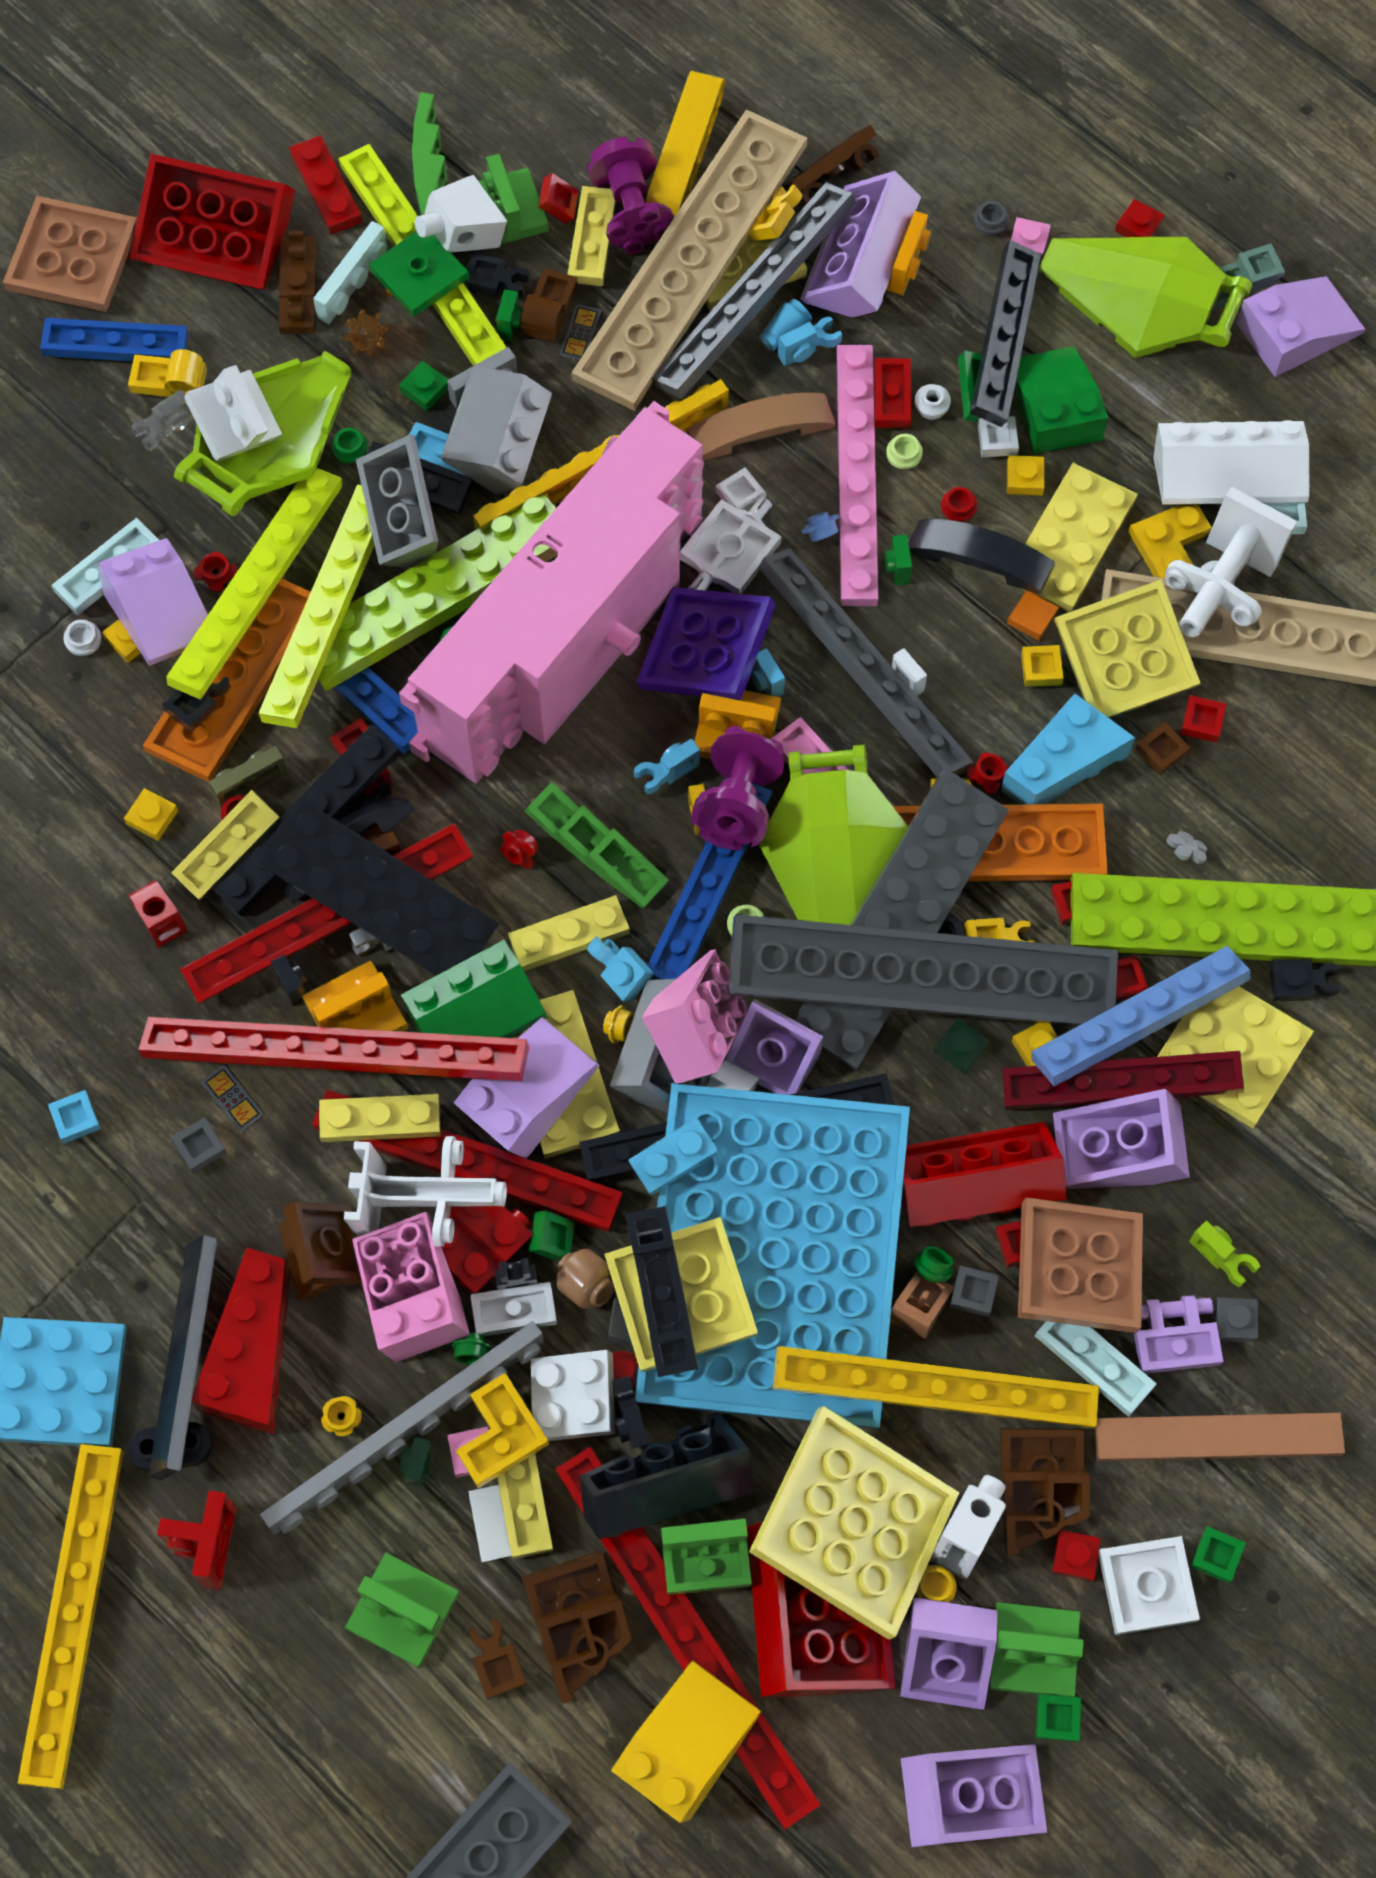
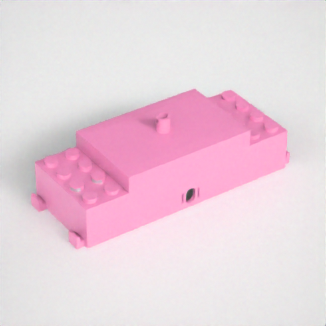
M653 401L648 408L644 407L408 678V683L399 692L401 704L413 711L415 715L418 733L409 742L410 750L414 755L424 762H428L430 760L428 751H430L476 784L483 775L489 776L495 770L499 763V756L507 747L511 749L518 743L523 730L545 745L622 653L629 656L635 651L641 640L640 631L667 601L672 588H678L680 585L681 542L687 535L692 536L703 522V444L669 423V411ZM539 545H547L555 550L558 556L552 562H544L534 555L533 550Z

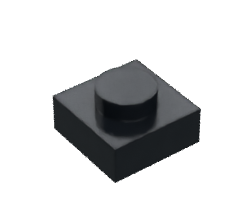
M285 954L272 960L271 964L275 975L292 1006L303 1002L302 996L305 995L303 986L308 984V981L299 964L296 963L291 966Z

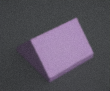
M754 999L726 1060L758 1077L759 1081L757 1084L775 1094H795L799 1092L821 1055L823 1036Z

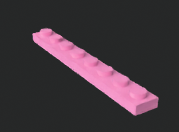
M837 345L841 606H878L873 345Z

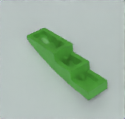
M420 92L414 119L412 143L414 184L420 216L425 213L431 192L444 187L447 179L445 156L439 155L442 147L440 127L434 124L436 119L434 94Z
M553 782L524 811L583 864L641 908H644L669 881L614 828L610 831L584 805L579 808Z

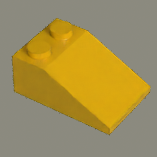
M692 1661L635 1733L611 1771L679 1823L691 1820L762 1711L696 1662Z

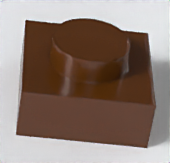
M1164 722L1137 743L1135 750L1161 776L1187 756L1190 747Z

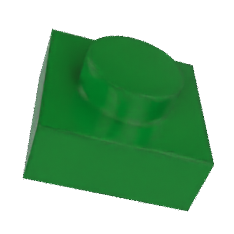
M505 289L496 318L497 332L502 340L512 341L515 328L521 329L523 307L519 306L518 292Z
M421 361L399 384L400 393L425 411H428L448 391L447 380L449 379L424 361Z
M907 534L892 536L891 550H885L887 573L893 572L895 586L910 583L912 563Z
M548 1211L535 1212L533 1235L531 1236L529 1251L559 1262L566 1254L571 1253L575 1222Z
M1206 1526L1190 1567L1229 1584L1233 1579L1246 1543Z
M1038 1694L1035 1739L1078 1743L1080 1741L1081 1698Z

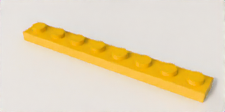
M720 379L711 385L701 386L693 395L682 401L670 403L665 407L669 411V423L685 433L689 427L699 421L728 409L729 389ZM612 436L608 437L599 447L589 452L579 453L571 462L559 469L548 470L539 480L528 486L517 487L508 497L499 502L483 506L477 514L473 515L475 530L487 528L495 518L509 515L521 508L524 502L530 498L545 494L553 505L564 500L601 458Z
M783 1346L776 1348L774 1390L1094 1428L1097 1425L1099 1386Z
M80 1444L19 1772L18 1784L60 1790L64 1788L124 1451L121 1448Z

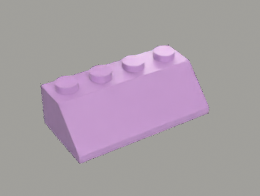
M896 171L844 186V190L853 193L856 203L823 239L800 298L804 303L849 317L878 311L883 302V295L888 282L892 277V269L908 226L921 199V196Z

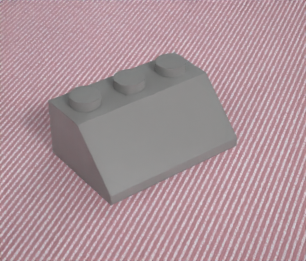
M481 366L472 367L440 459L496 495L521 486L552 393L524 374Z
M407 435L356 459L379 565L409 568L436 554L438 538L415 435Z
M676 979L647 980L610 1087L638 1104L668 1113L671 1083L675 1084L642 1016L652 999ZM709 1075L678 1084L706 1087Z

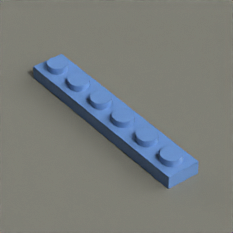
M1226 946L1033 1050L1032 1061L1055 1087L1250 980V969Z

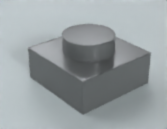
M206 1117L171 1137L192 1174L227 1154Z
M960 1265L950 1308L989 1317L999 1275Z
M1217 1297L1214 1301V1313L1220 1341L1256 1342L1258 1340L1257 1299Z

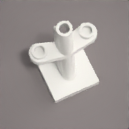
M1231 487L1225 495L1206 541L1207 544L1224 552L1212 572L1180 560L1172 561L1165 571V581L1170 588L1176 591L1185 589L1198 593L1179 622L1181 632L1188 637L1199 636L1219 604L1231 614V618L1236 624L1248 626L1255 623L1262 612L1259 603L1232 584L1245 564L1271 577L1277 568L1297 521Z
M446 1136L444 1139L441 1177L386 1176L387 1165L370 1142L354 1141L353 1149L363 1162L362 1173L350 1172L348 1189L358 1200L357 1212H345L344 1220L357 1237L379 1229L382 1207H437L433 1223L432 1240L434 1247H443L445 1243H452L454 1237V1220L450 1218L451 1206H505L507 1196L506 1182H497L496 1179L455 1178V1166L462 1164L464 1156L463 1141H457L455 1136Z

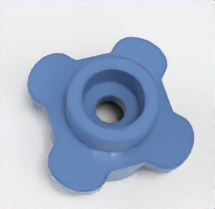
M825 511L809 517L806 528L801 530L802 534L808 533L811 541L814 542L837 533L839 530L835 520L840 518L839 514L829 516L828 512Z

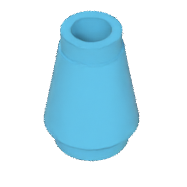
M791 299L788 303L783 302L764 331L759 335V338L768 349L775 351L778 348L779 336L810 322L812 317L798 300Z

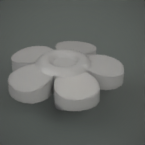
M1179 831L1177 834H1170L1166 841L1171 847L1176 848L1174 853L1180 860L1191 858L1195 863L1203 864L1207 859L1205 855L1207 847L1201 841L1193 840V836L1189 833Z

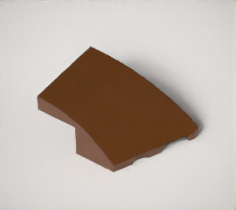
M1000 1427L1001 1482L1006 1487L1001 1496L1002 1501L1006 1504L1002 1513L1005 1554L1015 1555L1019 1553V1550L1041 1539H1047L1057 1534L1059 1530L1069 1525L1073 1526L1090 1517V1474L1084 1472V1429Z
M601 1551L521 1576L542 1648L562 1704L569 1702L573 1698V1694L591 1676H596L605 1667L608 1659L614 1654H618L632 1640L621 1599L614 1593L605 1558Z

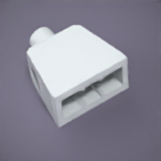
M474 175L432 191L429 195L424 215L417 216L415 219V228L420 237L424 238L435 235L445 250L449 252L500 247L507 224L503 214Z
M985 1475L978 1487L974 1485L968 1486L929 1561L947 1568L952 1574L962 1580H967L1006 1507V1504L1000 1500L1006 1489L1000 1480Z

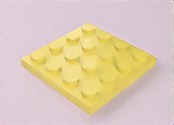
M822 1406L816 1410L749 1552L889 1640L896 1637L959 1492L827 1407Z

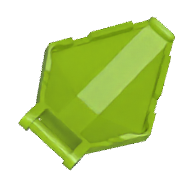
M1188 237L1052 238L1039 267V272L1044 273L1060 287L1059 293L1097 326L1100 324L1105 326L1116 336L1115 341L1134 358L1176 347V344L1197 340L1218 347L1227 346L1232 336L1230 329L1244 298L1249 296L1253 287L1252 282L1247 278L1226 275ZM1220 291L1230 294L1217 325L1213 327L1207 325Z
M324 351L322 356L302 363L296 358L253 373L282 432V436L273 442L215 462L196 423L193 452L178 464L174 472V478L183 484H191L221 504L222 510L233 517L241 511L244 503L250 498L313 477L351 378V369L346 363L329 352Z
M865 744L854 745L853 750L802 754L801 751L789 752L791 780L768 822L766 835L759 845L798 920L850 925L908 826L869 777ZM846 765H854L855 771L836 770L803 773V770Z

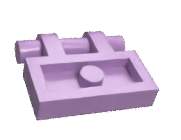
M1194 1295L1182 1296L1180 1301L1160 1303L1158 1299L1145 1300V1304L1141 1307V1321L1147 1320L1149 1329L1139 1330L1134 1334L1141 1371L1147 1374L1222 1365L1223 1356L1217 1322L1200 1324L1199 1315L1213 1313L1211 1298L1196 1299ZM1183 1317L1185 1321V1326L1164 1328L1163 1319Z

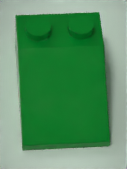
M1071 346L1020 357L1014 395L1033 454L1103 440L1108 416L1099 388L1075 347Z

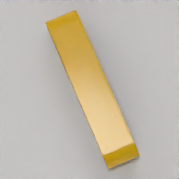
M690 71L646 198V203H659L669 207L674 217L692 190L723 98L724 78Z

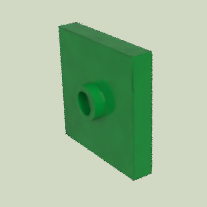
M417 231L369 263L371 273L413 317L469 279L468 270L451 252L445 250L434 235L422 238L418 235Z

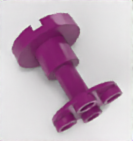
M626 136L607 141L594 149L590 154L592 161L590 164L587 162L586 168L593 186L611 189L615 201L623 203L624 210L616 214L607 224L606 236L611 244L623 248L626 254L633 255L640 253L645 246L659 241L674 219L672 210L664 204L644 203L643 196L647 192L645 181L655 171L657 159L650 142L641 137H635L637 142H628Z
M731 726L726 729L724 735L719 736L712 744L711 761L714 768L727 779L723 780L719 787L703 791L695 800L691 822L693 827L697 824L700 828L699 835L705 841L725 849L742 850L743 844L752 842L751 847H754L764 839L768 827L769 814L765 805L756 797L757 791L752 783L765 786L776 781L783 773L785 760L782 755L783 746L779 741L767 739L756 733L746 732L738 726Z

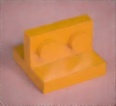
M744 690L740 701L702 693L699 705V724L694 741L700 749V757L711 759L712 744L719 736L724 735L726 729L731 726H738L746 732L756 733L767 739H772L781 706V697Z
M371 960L302 996L318 1027L398 1032L408 1029L404 1017L392 998L387 980L382 972H377Z

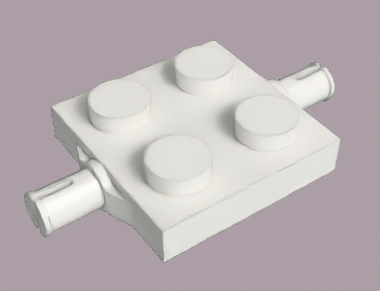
M760 496L750 511L737 509L722 499L719 501L680 551V560L699 572V576L688 589L706 590L713 582L722 585L736 594L744 592L760 571L758 567L763 558L772 555L781 544V536L767 528L761 520L772 507L768 499L765 501V497Z

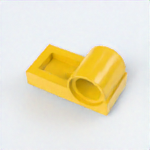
M184 349L173 351L170 358L135 354L128 382L130 393L184 399L188 391L204 386L207 374L206 363L203 362V359L197 353Z

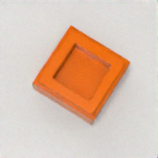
M1025 591L1009 616L1007 624L1040 641L1056 616L1059 607L1029 591Z

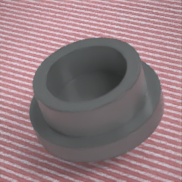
M987 201L977 208L973 221L979 232L993 236L1002 233L1007 228L1009 215L1001 203Z

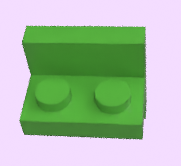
M500 154L486 157L487 172L482 173L483 180H479V183L507 220L501 244L549 232V225L544 210L538 207L540 199L528 167L506 173Z
M746 1519L661 1528L668 1595L749 1587L752 1585L747 1547Z
M385 1552L372 1578L365 1576L357 1590L361 1598L345 1629L420 1669L460 1592Z
M996 1602L997 1643L989 1680V1690L1075 1697L1077 1662L1083 1655V1640L1079 1639L1080 1611Z

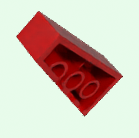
M246 1248L191 1402L198 1412L275 1435L276 1427L275 1415L279 1397V1375L284 1347V1324L287 1316L291 1276L290 1268L284 1258Z

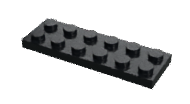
M302 798L259 864L435 976L482 952L499 925L492 918Z

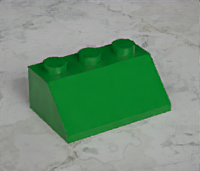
M505 940L401 994L409 1015L419 1033L511 1038L530 1028L541 1018H548L522 966Z

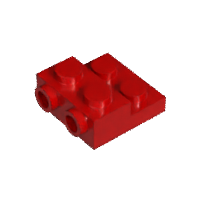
M451 1206L450 1218L454 1220V1237L452 1243H445L441 1248L452 1277L470 1294H476L495 1276L494 1270H499L498 1263L503 1261L508 1263L530 1240L533 1235L528 1230L531 1223L519 1210L513 1209L509 1212L503 1206Z

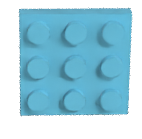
M3 1317L0 1338V1441L70 1446L85 1444L112 1447L127 1333L126 1325Z

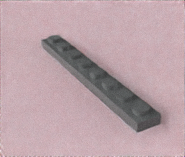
M825 183L786 226L780 237L776 238L659 368L653 377L655 388L682 399L855 205L856 201L853 193Z
M788 548L763 558L758 567L931 771L937 777L945 768L957 776L966 772L973 763L972 759L793 551Z

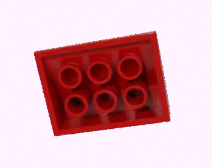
M150 153L129 259L265 290L280 249L281 237H284L289 224L296 190L283 183Z
M763 1521L747 1527L749 1551ZM749 1552L761 1697H802L896 1689L891 1639L888 1640Z

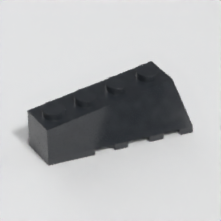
M719 1412L706 1416L705 1425L694 1429L689 1424L676 1430L677 1438L669 1442L660 1444L655 1440L644 1445L641 1455L635 1458L623 1455L580 1475L584 1519L598 1539L616 1537L623 1532L645 1525H656L668 1518L681 1514L695 1513L701 1508L721 1502H731L738 1497L754 1493L749 1448Z

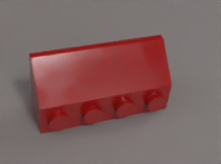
M1045 1122L906 1145L901 1205L910 1227H930L937 1222L954 1219L970 1220L977 1215L994 1212L1010 1213L1017 1208H1022V1202L1025 1198L1055 1202L1067 1200L1063 1157Z

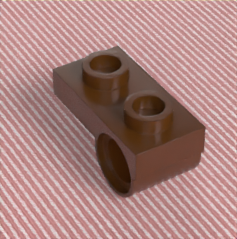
M543 269L534 294H529L524 303L521 316V334L553 343L556 342L578 286L577 277Z

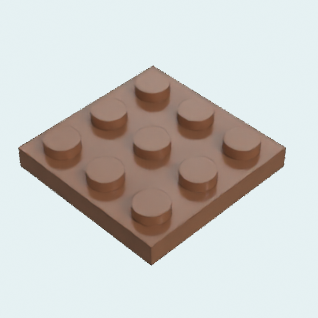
M36 196L3 280L5 290L107 313L132 246L137 217Z
M1025 1198L1021 1209L1018 1318L1137 1333L1141 1329L1143 1213Z

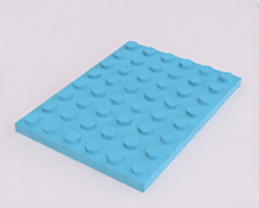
M671 1083L665 1136L697 1117L717 1148L718 1154L661 1189L658 1195L657 1208L666 1206L671 1233L721 1217L758 1335L696 1355L699 1368L697 1370L658 1378L656 1368L642 1373L640 1368H638L635 1394L637 1404L811 1422L816 1410L825 1406L856 1427L880 1430L881 1402L774 1390L776 1348L783 1346L886 1359L910 1107Z

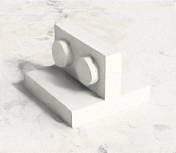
M236 365L225 368L213 383L188 391L184 396L215 462L273 442L282 436V432L251 370L240 373Z

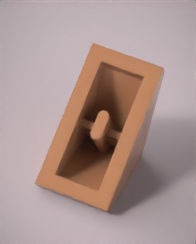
M917 1271L896 1300L891 1312L890 1322L925 1341L952 1294L954 1286L946 1282L932 1283L926 1281Z

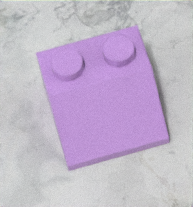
M914 1598L907 1635L900 1697L984 1710L997 1643V1610Z

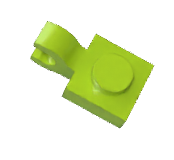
M1207 1220L1194 1232L1189 1241L1217 1270L1219 1268L1224 1270L1231 1283L1237 1287H1241L1246 1281L1239 1274L1238 1266H1246L1253 1273L1257 1272L1260 1268L1259 1262L1253 1256L1234 1253L1235 1248L1231 1245L1232 1240L1230 1236L1219 1226L1213 1227Z

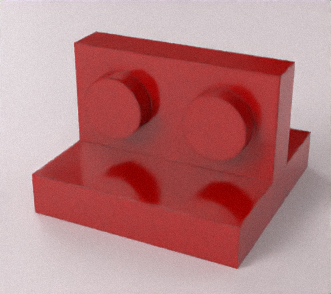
M210 1490L208 1491L202 1524L160 1518L157 1536L167 1545V1549L174 1550V1556L195 1560L192 1576L204 1588L221 1591L237 1507L226 1493Z

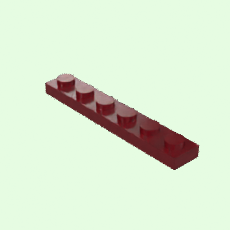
M1240 1051L1100 1061L1055 1087L1037 1066L1002 1068L1005 1110L1096 1104L1166 1089L1175 1098L1244 1093Z

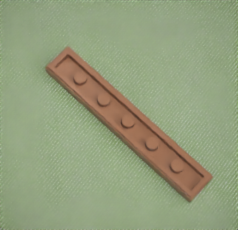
M1341 1413L1097 1418V1425L1094 1427L1097 1462L1343 1456L1345 1454Z

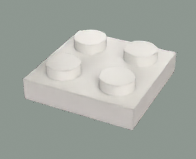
M600 1350L531 1358L532 1416L548 1441L615 1434L612 1352Z
M1182 1536L1099 1550L1098 1555L1115 1635L1194 1623L1200 1620Z

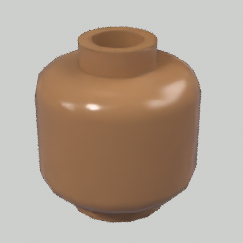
M580 1249L574 1253L566 1254L559 1261L556 1278L557 1289L580 1308L601 1307L613 1296L615 1287L608 1264L592 1250Z

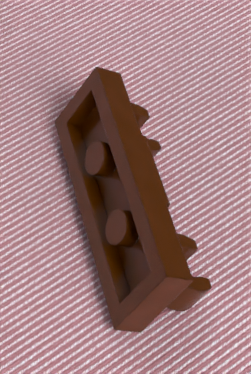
M871 124L858 130L781 187L788 192L789 188L795 185L802 194L799 204L801 207H804L810 201L809 190L816 194L823 186L815 181L824 175L829 180L845 169L842 162L849 158L852 168L858 171L865 167L860 157L861 152L865 153L870 161L879 157L877 149L873 145L867 144L877 133Z
M289 231V237H281L279 279L280 334L316 333V310L313 298L316 296L317 240L316 236H304L303 231Z

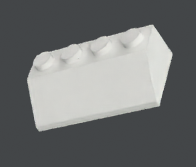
M1304 421L1158 423L1153 458L1162 504H1222L1225 495L1231 487L1262 503L1308 502L1309 442Z

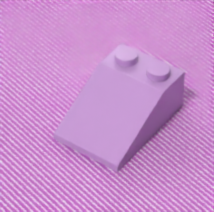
M1327 276L1274 285L1245 299L1236 323L1274 377L1365 332L1363 325Z
M165 538L99 562L103 595L148 665L150 666L182 654L208 614L183 561L169 540Z
M544 1018L538 1020L518 1037V1039H527L529 1044L523 1081L472 1078L454 1101L456 1106L504 1148L526 1159L600 1066Z
M1166 1089L1053 1113L1056 1145L1064 1162L1066 1189L1144 1186L1190 1178L1181 1104Z
M1035 1744L930 1753L901 1758L911 1847L1047 1833Z

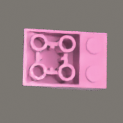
M715 949L710 950L656 995L642 1016L675 1084L717 1073L747 1014V1007L743 997L728 995L730 971L726 963L720 960Z
M427 1212L352 1239L377 1348L394 1362H399L443 1346L456 1339L470 1336L462 1301L442 1248L434 1247L433 1225Z

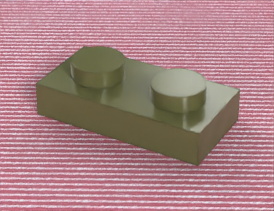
M274 746L268 750L263 749L255 752L249 757L248 761L235 768L222 770L209 784L214 798L219 806L222 807L228 798L234 795L246 796L251 790L256 791L288 772L283 756L278 748Z

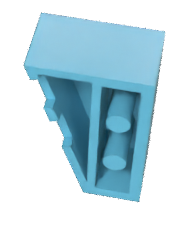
M1074 694L1005 772L1001 792L1019 805L1047 804L1070 791L1072 786L1088 777L1091 779L1098 775L1100 770L1117 760L1120 762L1129 757L1135 737L1077 694Z

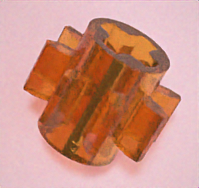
M362 309L358 314L359 321H356L354 318L347 320L345 324L352 331L346 333L343 339L351 341L354 346L352 353L355 354L358 350L366 351L368 357H371L374 353V345L381 349L385 347L387 342L381 335L387 333L389 326L381 325L378 320L380 313L375 314L374 317L367 316L365 310ZM362 327L365 328L367 333H373L370 339H368L366 334H360Z

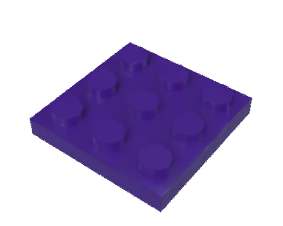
M673 587L637 679L638 685L642 690L700 697L702 693L741 701L776 604L771 597Z

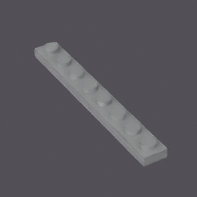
M534 1321L530 1322L262 1512L260 1516L274 1535L279 1531H282L283 1534L290 1532L303 1522L304 1518L302 1515L314 1506L321 1509L335 1500L339 1495L337 1490L348 1482L356 1484L365 1479L373 1471L371 1466L383 1457L386 1460L394 1458L407 1447L405 1442L417 1433L423 1436L435 1429L441 1422L439 1417L451 1409L457 1412L472 1402L471 1393L504 1373L508 1375L506 1370L518 1361L521 1364H525L531 1358L537 1356L541 1351L539 1346L544 1343L542 1332Z

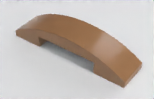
M791 393L750 401L718 412L689 427L688 435L703 444L702 461L732 454V446L798 429L800 435L803 436L835 428L836 423L825 394Z

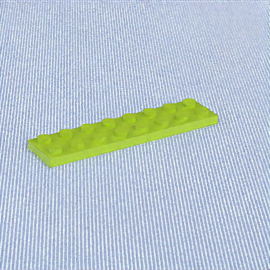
M545 494L530 498L524 502L521 508L509 515L495 518L487 528L483 530L478 528L350 603L317 680L325 692L471 607L554 512L556 507ZM539 545L533 550L534 555L544 562L558 555L555 550L547 545Z
M1073 873L1070 881H1072L1070 891V908L1072 911L1071 946L1118 950V953L1207 957L1228 946L1239 959L1246 960L1311 959V963L1376 966V889Z

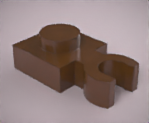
M496 1618L490 1619L494 1631L488 1639L480 1638L475 1626L469 1629L472 1642L475 1646L482 1649L484 1653L472 1659L487 1701L527 1686L513 1644L500 1647L499 1642L502 1638V1628Z

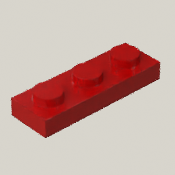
M319 135L289 147L290 156L329 234L332 235L362 223L361 213L322 136Z

